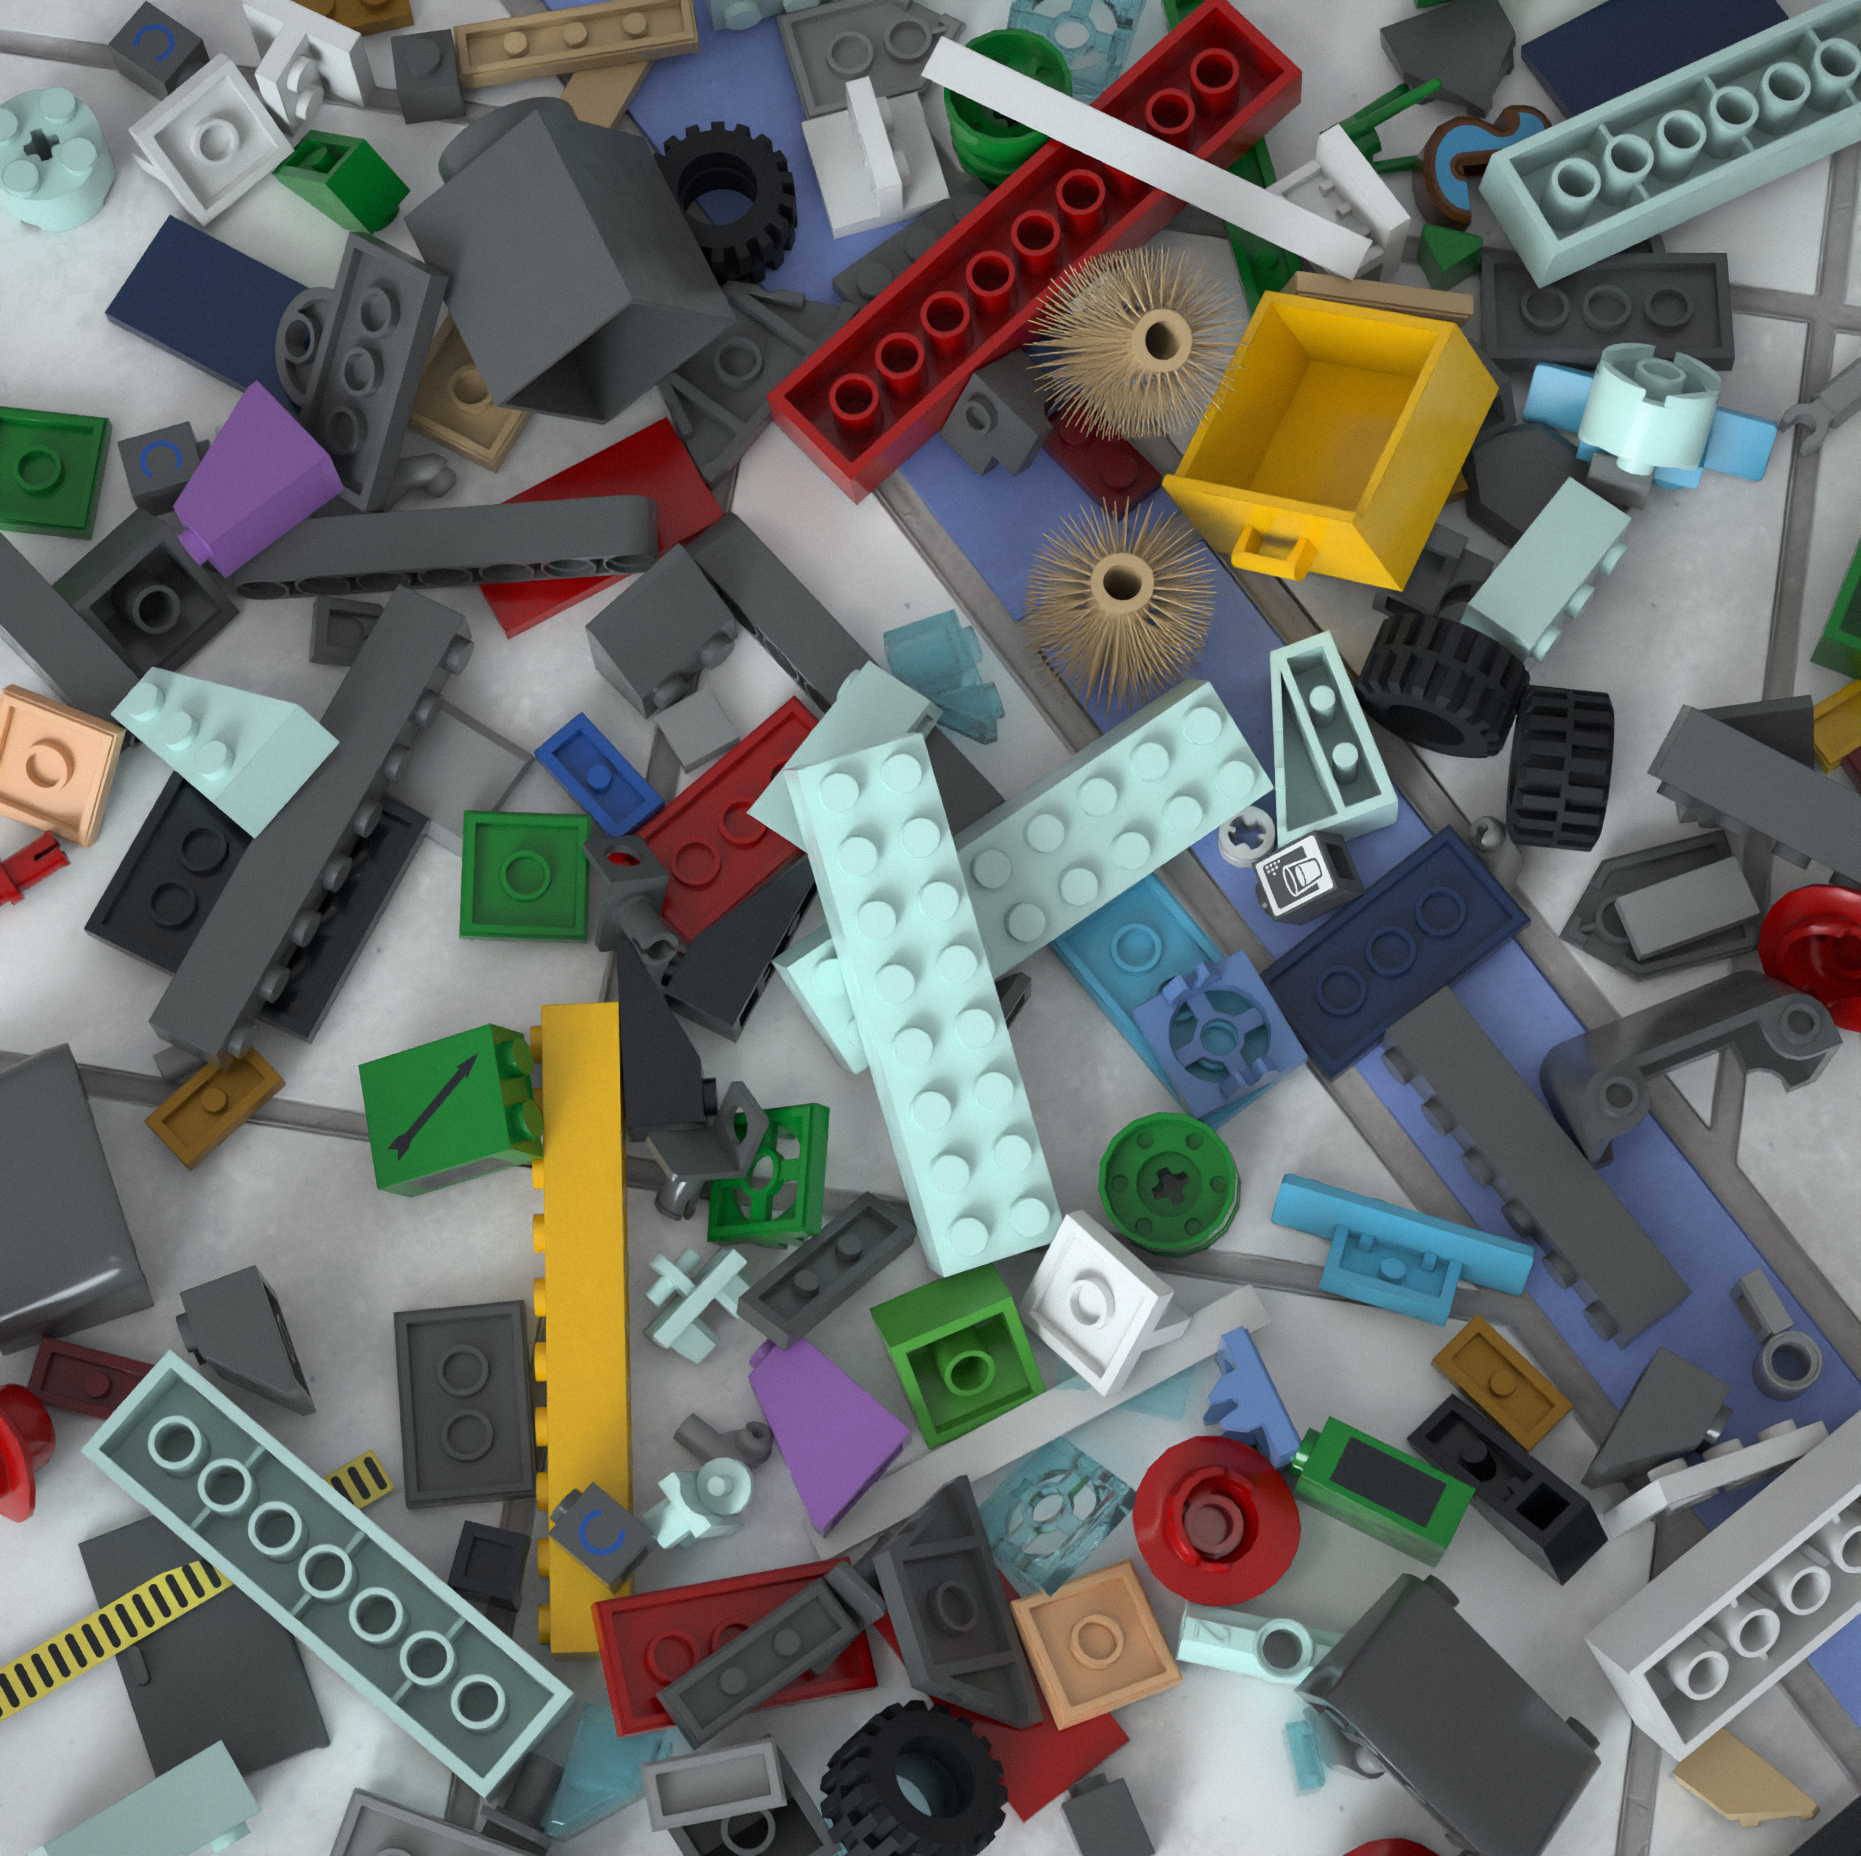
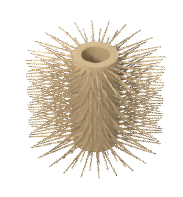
M1163 244L1159 263L1158 248L1154 271L1153 262L1156 254L1153 257V246L1149 265V250L1147 254V246H1145L1146 256H1144V259L1143 248L1141 253L1139 247L1141 255L1140 273L1138 267L1139 252L1137 257V248H1135L1136 258H1134V262L1133 250L1131 255L1130 249L1128 258L1127 249H1125L1126 255L1123 251L1122 256L1119 250L1120 258L1117 255V251H1115L1116 257L1114 253L1111 257L1109 252L1110 259L1106 253V258L1104 255L1103 257L1107 267L1102 262L1101 254H1099L1101 263L1099 259L1097 260L1103 273L1099 270L1095 257L1093 258L1097 269L1090 256L1091 264L1089 261L1088 263L1094 276L1089 271L1084 258L1087 270L1084 266L1083 268L1091 278L1092 284L1089 282L1079 262L1078 264L1085 278L1080 273L1078 274L1076 270L1075 272L1086 289L1079 283L1069 264L1076 281L1066 271L1065 273L1076 290L1064 280L1063 282L1080 302L1070 296L1054 281L1053 283L1071 304L1061 298L1049 286L1048 288L1075 313L1069 311L1047 295V298L1056 303L1054 304L1055 306L1072 315L1062 314L1041 299L1039 300L1046 304L1045 307L1059 313L1063 317L1054 316L1042 309H1037L1056 319L1047 316L1046 318L1076 329L1036 318L1070 331L1060 330L1027 319L1030 322L1063 333L1041 329L1039 331L1065 336L1029 330V332L1059 337L1063 340L1033 342L1035 344L1024 343V345L1080 347V349L1029 355L1039 356L1080 352L1078 355L1026 368L1072 363L1034 379L1037 380L1042 377L1046 379L1054 376L1053 378L1057 377L1034 391L1036 392L1061 377L1065 378L1045 390L1070 376H1074L1053 389L1055 390L1067 383L1045 402L1062 389L1073 384L1057 398L1059 400L1048 412L1072 388L1083 383L1064 399L1066 402L1057 411L1085 386L1064 414L1065 416L1074 403L1082 396L1066 427L1082 404L1091 396L1075 426H1077L1081 417L1090 407L1081 429L1082 433L1084 425L1086 426L1091 417L1086 436L1088 437L1094 412L1099 407L1090 432L1101 416L1096 436L1104 424L1103 440L1106 421L1109 418L1106 436L1109 429L1110 441V430L1113 425V439L1117 419L1118 425L1115 435L1118 431V440L1122 424L1121 438H1123L1124 433V439L1126 440L1125 434L1128 430V440L1129 432L1132 439L1133 431L1134 439H1136L1135 433L1138 429V439L1139 433L1142 438L1143 432L1144 439H1146L1145 418L1148 424V438L1149 433L1150 437H1152L1150 427L1154 431V438L1155 431L1158 437L1159 432L1160 436H1162L1160 427L1164 430V437H1166L1165 431L1166 433L1168 432L1164 421L1168 422L1170 435H1172L1170 426L1171 428L1173 427L1167 413L1171 416L1176 432L1178 431L1174 420L1178 421L1180 434L1182 435L1181 427L1183 426L1178 418V413L1182 417L1186 431L1188 430L1184 419L1186 422L1187 419L1181 412L1179 404L1182 406L1192 427L1193 425L1185 409L1188 412L1190 410L1197 421L1185 400L1192 405L1202 424L1196 409L1198 411L1200 409L1206 419L1207 417L1194 398L1210 412L1211 410L1192 388L1199 391L1222 411L1201 386L1212 392L1223 403L1224 401L1195 375L1209 382L1222 392H1224L1222 389L1214 385L1215 382L1198 373L1210 375L1234 392L1236 391L1226 385L1225 381L1213 376L1209 372H1216L1235 382L1236 380L1216 371L1224 372V370L1203 364L1194 359L1235 371L1232 368L1200 357L1210 358L1245 370V368L1211 356L1232 358L1198 351L1242 358L1241 356L1207 349L1249 344L1192 341L1193 339L1243 333L1236 332L1192 337V334L1246 320L1200 325L1238 309L1235 308L1230 311L1226 309L1213 314L1217 312L1215 311L1216 309L1237 298V295L1209 312L1205 311L1228 297L1200 313L1194 314L1216 301L1217 299L1206 304L1224 289L1222 288L1208 300L1197 305L1216 289L1215 286L1225 275L1200 300L1189 305L1191 301L1205 291L1203 289L1213 280L1212 278L1187 302L1211 269L1210 267L1199 283L1191 290L1207 259L1181 293L1180 291L1197 262L1195 261L1191 270L1182 280L1192 255L1190 254L1187 263L1181 269L1186 249H1184L1178 274L1172 283L1171 281L1181 256L1177 265L1175 264L1171 271L1176 252L1174 250L1169 272L1165 279L1166 270L1171 258L1168 261V247L1166 265L1163 269L1165 252L1163 255ZM1123 254L1127 263L1126 269L1123 265ZM1113 255L1117 264V273L1113 266ZM1129 255H1130V257H1131V269H1130V266H1129V264H1128V263H1129ZM1118 259L1122 265L1121 271L1118 265ZM1108 260L1112 266V274L1108 266ZM1160 262H1161L1160 270H1159L1158 277H1157V280H1156V283H1155L1156 272H1157V269H1158L1159 264H1160ZM1094 268H1095V270L1097 271V273L1099 274L1103 286L1101 285V283H1100V281H1099V279H1098V277H1097V275H1096V273H1095V271H1094ZM1183 268H1184V271H1183V273H1182V275H1181V278H1180V280H1179V282H1178V285H1177L1178 278H1179V276H1180V274H1181V272H1182V270H1183ZM1172 274V277H1171V279H1170V281H1169V284H1168V286H1167L1168 279H1169L1170 275ZM1082 278H1083V279L1085 280V282L1090 286V288H1091L1093 294H1092L1091 291L1088 289V287L1086 286V284L1084 283V281L1082 280ZM1074 282L1079 286V288L1081 289L1083 295H1082L1081 292L1078 290V288L1076 287V285L1074 284ZM1185 294L1184 298L1177 305H1175L1181 298V296ZM1070 298L1075 303H1077L1084 311L1078 309V307L1070 300ZM1138 301H1139V302H1140V307H1139V310H1138V312H1137V311L1135 310V306H1136V304H1137ZM1124 302L1130 307L1129 313H1126L1123 307ZM1073 318L1079 319V320H1081L1082 322H1084L1085 324H1083V323H1081V322H1079V321H1077V320H1075V319H1073ZM1199 365L1204 366V367H1206V368H1208V369H1210V370L1204 369V368L1200 367ZM1143 375H1144V376L1146 377V379H1147V382H1148L1147 387H1146V385L1141 381ZM1134 376L1137 381L1132 388L1131 381ZM1185 376L1191 378V379L1200 387V389H1201L1204 393H1202V392H1201L1193 383H1191ZM1093 384H1095L1094 387L1091 389V391L1086 395L1088 389H1089ZM1188 393L1190 394V396L1192 397V399L1194 400V402L1196 403V405L1198 406V408H1197V407L1194 405V403L1191 401V399H1190ZM1179 396L1181 397L1185 405L1188 407V409L1183 405ZM1094 402H1095L1094 409H1093V411L1091 412V414H1090V416H1089V413H1090V411H1091V409H1092V406H1093V404H1094ZM1103 402H1104L1103 409H1102L1101 413L1099 414L1100 409H1101V407H1102V404H1103ZM1168 402H1169V404H1170L1172 410L1174 411V413H1175V415H1176V417H1177V420L1175 419V417H1174L1173 414L1171 413L1170 408H1169V405H1168ZM1116 406L1115 416L1110 427L1111 418L1113 415L1114 408ZM1106 410L1105 418H1104L1103 423H1102V425H1101V428H1100V430H1099V427H1100V424H1101V420H1102V417H1103V413H1104V411ZM1153 413H1154V415H1155V417H1156V419H1157V423H1158V433H1157V430H1156V427H1155V424H1154V416H1153ZM1131 415H1132V422H1133L1132 435H1131V431H1130V419H1131ZM1160 417L1163 422V428L1160 424ZM1135 418H1136V420H1137L1136 431H1135V427H1134ZM1140 418H1141V421H1142V424H1143L1142 434H1141L1140 426H1139V424H1140ZM1150 418H1151L1152 423H1153V428H1152V426H1151V424H1150ZM1125 420H1127L1126 432H1125Z
M1129 496L1122 526V535L1120 536V546L1116 501H1114L1115 519L1113 511L1112 527V521L1110 525L1104 497L1103 500L1110 530L1108 535L1103 507H1101L1108 539L1107 544L1101 517L1099 518L1102 532L1092 505L1090 506L1098 526L1100 539L1096 534L1090 515L1089 520L1080 504L1096 536L1098 549L1094 543L1089 526L1087 525V530L1079 514L1078 516L1094 548L1089 543L1087 535H1083L1078 524L1073 521L1069 514L1068 516L1081 533L1084 541L1060 516L1059 518L1067 525L1083 552L1062 530L1061 532L1073 547L1051 529L1049 530L1056 535V538L1062 544L1042 533L1049 538L1048 541L1054 545L1060 554L1043 543L1041 544L1048 548L1046 550L1052 555L1038 548L1035 549L1053 557L1056 561L1049 559L1041 553L1040 555L1042 556L1031 553V555L1045 559L1049 564L1034 558L1052 567L1055 571L1046 568L1040 563L1038 564L1042 567L1030 563V565L1044 569L1047 573L1035 568L1033 569L1036 571L1027 569V571L1036 572L1041 577L1030 573L1029 575L1032 576H1026L1035 580L1026 579V581L1035 582L1039 586L1027 583L1031 586L1025 587L1035 591L1025 589L1030 591L1026 594L1031 596L1024 597L1032 599H1023L1030 601L1024 602V604L1031 606L1022 605V607L1033 608H1022V610L1031 611L1023 613L1037 614L1021 616L1032 617L1025 620L1043 619L1022 622H1036L1031 625L1020 624V626H1030L1024 629L1041 627L1038 630L1020 631L1034 632L1027 636L1048 632L1047 634L1022 638L1042 636L1026 645L1051 639L1046 643L1021 647L1039 646L1031 650L1032 652L1025 653V655L1050 648L1031 660L1060 649L1053 656L1029 669L1031 670L1059 658L1052 665L1035 675L1048 670L1055 664L1057 666L1060 661L1068 657L1067 661L1046 677L1048 678L1055 671L1057 673L1070 661L1066 667L1067 669L1042 689L1052 682L1054 684L1070 669L1061 683L1051 692L1053 693L1069 677L1064 684L1065 686L1078 669L1079 672L1064 691L1065 693L1073 681L1078 679L1064 698L1065 700L1073 688L1077 687L1084 675L1073 696L1075 697L1086 677L1072 704L1073 706L1089 677L1088 691L1085 696L1087 698L1084 703L1085 708L1082 716L1104 663L1095 710L1096 714L1106 667L1109 664L1106 721L1115 675L1119 716L1120 702L1122 707V682L1123 698L1125 693L1129 716L1131 717L1126 694L1127 684L1133 711L1128 676L1134 702L1135 697L1132 683L1141 708H1143L1137 692L1135 679L1145 704V698L1149 704L1150 702L1139 682L1137 670L1140 673L1147 694L1148 689L1153 700L1155 699L1141 670L1146 675L1149 685L1151 682L1156 693L1160 696L1162 695L1152 682L1149 674L1165 692L1167 690L1156 676L1152 666L1172 688L1173 686L1162 671L1179 684V681L1172 673L1183 680L1187 678L1181 674V671L1174 663L1192 675L1193 673L1185 669L1187 667L1183 663L1198 670V668L1179 658L1182 657L1193 665L1195 664L1191 661L1201 664L1199 661L1190 659L1187 655L1200 660L1183 651L1181 647L1196 656L1198 655L1194 652L1204 654L1193 650L1188 645L1201 651L1202 649L1198 647L1206 648L1195 642L1206 645L1199 642L1206 641L1199 637L1207 639L1208 637H1203L1198 633L1208 635L1203 633L1208 632L1203 628H1210L1203 627V625L1211 626L1204 623H1211V621H1202L1200 619L1212 620L1213 618L1204 616H1213L1208 614L1213 612L1200 610L1215 609L1207 607L1212 605L1197 604L1215 602L1204 601L1209 600V598L1201 600L1191 599L1195 597H1214V595L1197 596L1204 593L1218 594V592L1208 591L1211 589L1194 590L1202 587H1217L1201 586L1207 584L1206 581L1214 579L1193 582L1201 578L1200 576L1209 573L1184 579L1191 574L1215 571L1216 569L1195 572L1202 569L1203 566L1212 563L1187 569L1206 557L1175 569L1182 562L1208 547L1176 560L1183 553L1199 544L1197 543L1165 562L1168 557L1192 539L1191 537L1181 546L1178 545L1164 558L1168 549L1191 531L1189 530L1183 536L1181 534L1166 548L1169 541L1184 524L1166 541L1171 534L1170 532L1159 548L1154 551L1174 522L1170 524L1159 541H1156V539L1176 512L1172 514L1152 541L1162 522L1160 521L1150 539L1164 512L1162 511L1146 542L1144 541L1153 501L1131 554L1140 508L1139 503L1129 550L1126 553ZM1052 541H1054L1055 543H1057L1058 545H1060L1061 547H1063L1064 549H1066V550L1068 551V553L1070 554V556L1067 555L1063 550H1061V549H1060L1057 545H1055ZM1156 541L1154 547H1153L1152 550L1150 551V549H1151L1153 543ZM1086 548L1090 551L1093 559L1088 554ZM1163 548V550L1160 552V554H1158V555L1155 557V555ZM1052 552L1066 560V562L1056 557ZM1062 553H1064L1073 562L1069 561ZM1184 559L1183 561L1179 562L1178 564H1174L1171 568H1169V569H1167L1166 571L1162 572L1167 566H1169V565H1171V564H1173V563H1176V562H1178V561ZM1049 561L1053 562L1054 564H1056L1057 566H1059L1060 568H1062V569L1065 570L1066 572H1064V571H1062V570L1056 568V567H1055L1053 564H1051ZM1196 569V570H1194V571H1192V572H1189V573H1186V574H1180V573H1183V572H1186V571H1190V570ZM1034 578H1040L1049 581L1052 584L1043 583ZM1190 579H1194V580H1191V581H1189V582H1187V583L1177 584V583H1181V582H1184V581H1187V580H1190ZM1206 582L1195 586H1186L1188 584ZM1034 588H1040L1048 592H1040ZM1203 592L1192 596H1181L1185 594ZM1038 593H1039V594H1043V595H1045V596H1044V597H1038V596H1035V595H1032V594H1038ZM1078 593L1086 595L1087 599H1083ZM1035 599H1042V600H1045V601L1038 602V601H1033V600H1035ZM1029 603H1040L1047 606L1039 607ZM1083 604L1086 608L1078 609L1075 606ZM1191 607H1202L1203 609H1194ZM1032 609H1042L1045 611H1034ZM1152 609L1160 610L1159 612L1154 614L1149 612V610ZM1187 612H1201L1207 615H1195ZM1152 619L1157 625H1152L1147 620ZM1189 621H1196L1203 624H1193ZM1043 622H1054L1052 624L1036 626V624ZM1061 624L1055 627H1049L1051 625ZM1188 626H1195L1202 630H1194ZM1187 631H1193L1197 635L1191 634ZM1052 634H1058V635H1055V636H1052V637H1048V638L1042 639V638H1044V637H1046V636H1049V635H1052ZM1183 634L1192 635L1198 639H1191ZM1184 640H1189V641L1193 642L1194 644H1190V643H1188V642H1186V641H1184ZM1057 643V644H1055V645H1051V646H1048V647L1039 649V648L1044 647V646H1046V645H1048V644ZM1073 646L1068 652L1061 654L1064 650ZM1169 646H1171V647L1177 649V650L1180 651L1184 656L1180 655L1179 653H1177L1176 651H1174L1173 649H1171ZM1083 650V652L1074 660L1077 654H1079ZM1170 657L1176 659V660H1177L1179 663H1181L1184 667H1182L1181 665H1179L1178 663H1176L1175 661H1173L1172 659H1170ZM1142 659L1148 666L1149 670L1144 666ZM1164 661L1168 665H1170L1174 670H1176L1180 675L1169 669L1164 663Z

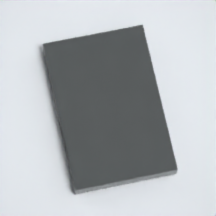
M524 1300L394 1312L405 1502L408 1510L536 1498L538 1470L526 1304Z

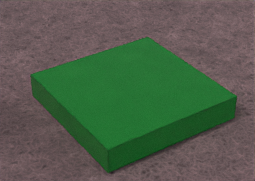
M0 406V530L92 540L113 428L109 418Z
M464 810L459 939L587 944L590 861L582 850L584 841L591 840V815Z

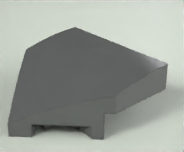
M1459 0L1380 28L1381 47L1404 84L1412 85V89L1433 78L1441 79L1442 87L1416 103L1419 105H1424L1434 100H1441L1467 106V115L1486 119L1493 106L1492 96L1502 78L1507 74L1510 75L1514 68L1513 49L1516 45V35L1498 0Z

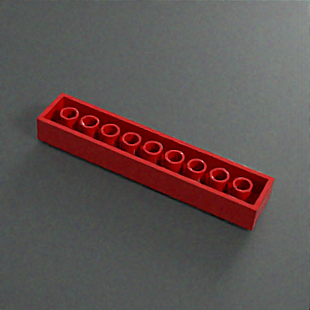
M1205 0L1089 106L1226 171L1301 103L1302 70L1227 0ZM1052 138L766 395L773 423L858 505L943 428L975 371L1018 348L1026 352L1033 345H1024V343L1035 344L1033 342H1037L1044 336V334L1029 332V330L1041 333L1047 332L1039 331V329L1051 330L1027 319L1050 327L1055 325L1036 318L1055 324L1058 323L1055 320L1046 318L1047 316L1056 319L1037 308L1054 316L1062 317L1059 313L1045 307L1046 304L1039 299L1062 313L1063 309L1055 306L1054 304L1056 303L1047 298L1046 295L1060 305H1064V302L1048 288L1049 286L1061 298L1068 301L1053 281L1070 296L1073 297L1075 295L1063 282L1064 280L1076 290L1065 273L1066 271L1076 281L1069 264L1079 283L1084 287V284L1075 272L1076 270L1078 274L1080 273L1085 278L1078 262L1090 282L1091 278L1083 268L1084 266L1087 270L1084 258L1093 276L1094 273L1088 263L1089 261L1091 264L1090 256L1097 269L1093 258L1095 257L1099 270L1102 272L1103 270L1097 260L1099 259L1101 263L1099 254H1101L1102 262L1106 267L1107 265L1103 257L1104 255L1106 258V253L1110 259L1109 252L1111 257L1113 253L1116 257L1115 251H1117V255L1120 258L1119 250L1122 256L1123 251L1126 255L1125 249H1127L1128 258V254H1130L1129 249L1131 255L1132 250L1133 254L1136 253L1135 248L1138 251L1139 247L1141 248L1190 203ZM1113 255V266L1116 271L1117 264ZM1108 260V266L1112 270V266ZM1074 282V284L1076 285V287H1077L1078 290L1080 291L1081 289H1080L1079 286Z

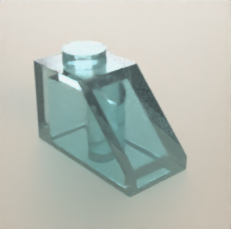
M584 1702L545 1834L552 1840L565 1843L646 1797L640 1763L671 1757L673 1743L663 1741L666 1730L618 1739L612 1709Z

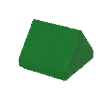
M1429 223L1423 225L1416 258L1432 289L1448 291L1476 273L1484 240L1481 236Z

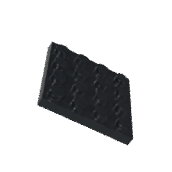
M174 770L85 925V932L88 936L174 977L253 837ZM384 796L379 801L383 804V810L376 827L367 838L360 835L348 856L352 858V865L345 882L337 892L329 890L317 911L321 913V920L314 937L306 947L303 948L298 945L286 967L290 969V975L284 990L275 1002L266 1001L257 1017L309 1044H312L425 839L430 826L428 817Z

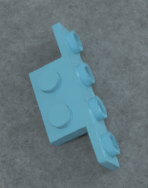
M1538 362L1522 413L1523 418L1530 422H1542L1546 426L1577 434L1594 373L1556 363ZM1717 406L1699 467L1695 470H1684L1677 467L1655 466L1652 484L1669 490H1679L1683 487L1697 490L1704 467L1760 481L1766 470L1777 434L1778 424L1770 419ZM1580 440L1576 458L1587 461L1590 466L1594 453L1616 455Z
M1290 1173L1283 1176L1271 1220L1276 1224L1332 1240L1318 1289L1443 1327L1446 1325L1458 1279L1519 1296L1524 1289L1536 1253L1534 1247L1513 1241L1504 1236L1489 1234L1450 1222L1441 1217L1426 1215L1387 1203L1378 1198L1366 1197L1324 1184L1315 1179H1307Z

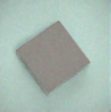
M1599 452L1597 454L1594 453L1584 486L1609 503L1643 510L1651 488L1655 467L1650 475L1632 474L1617 466L1616 456Z
M709 685L654 715L656 725L686 774L740 743L738 733Z
M1761 1267L1742 1276L1731 1289L1730 1296L1759 1345L1764 1347L1775 1335L1789 1331L1794 1325Z

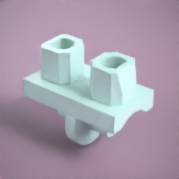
M690 1247L673 1264L659 1253L649 1261L648 1264L660 1278L644 1294L647 1299L659 1308L673 1291L678 1293L642 1331L655 1346L666 1349L670 1347L674 1352L690 1362L699 1364L717 1345L720 1338L697 1316L714 1299L733 1319L740 1318L736 1314L739 1297L755 1284L749 1275L742 1270L747 1261L734 1248L728 1251L724 1247H720L691 1280L687 1276L698 1266L702 1258Z
M732 1457L715 1458L707 1462L700 1471H673L658 1483L667 1497L641 1517L649 1530L654 1533L663 1549H671L678 1543L683 1548H689L702 1538L731 1536L745 1525L741 1517L736 1513L743 1511L751 1502L755 1492L754 1477L751 1470L742 1461Z

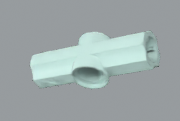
M1187 1601L1181 1620L1175 1659L1257 1676L1269 1683L1285 1682L1299 1685L1345 1634L1303 1626L1301 1623L1289 1618L1270 1619ZM1281 1633L1293 1641L1296 1647V1660L1291 1668L1278 1669L1266 1660L1263 1653V1644L1268 1635Z

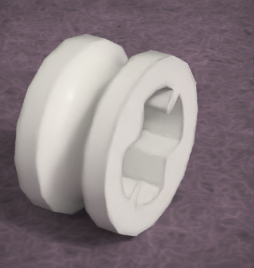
M1248 806L1219 826V851L1221 856L1233 866L1253 868L1251 863L1270 854L1273 850L1275 841L1274 823L1272 818L1258 807ZM1242 824L1247 831L1258 828L1262 832V834H1258V848L1251 850L1246 843L1235 846L1231 842V840L1235 839V826Z

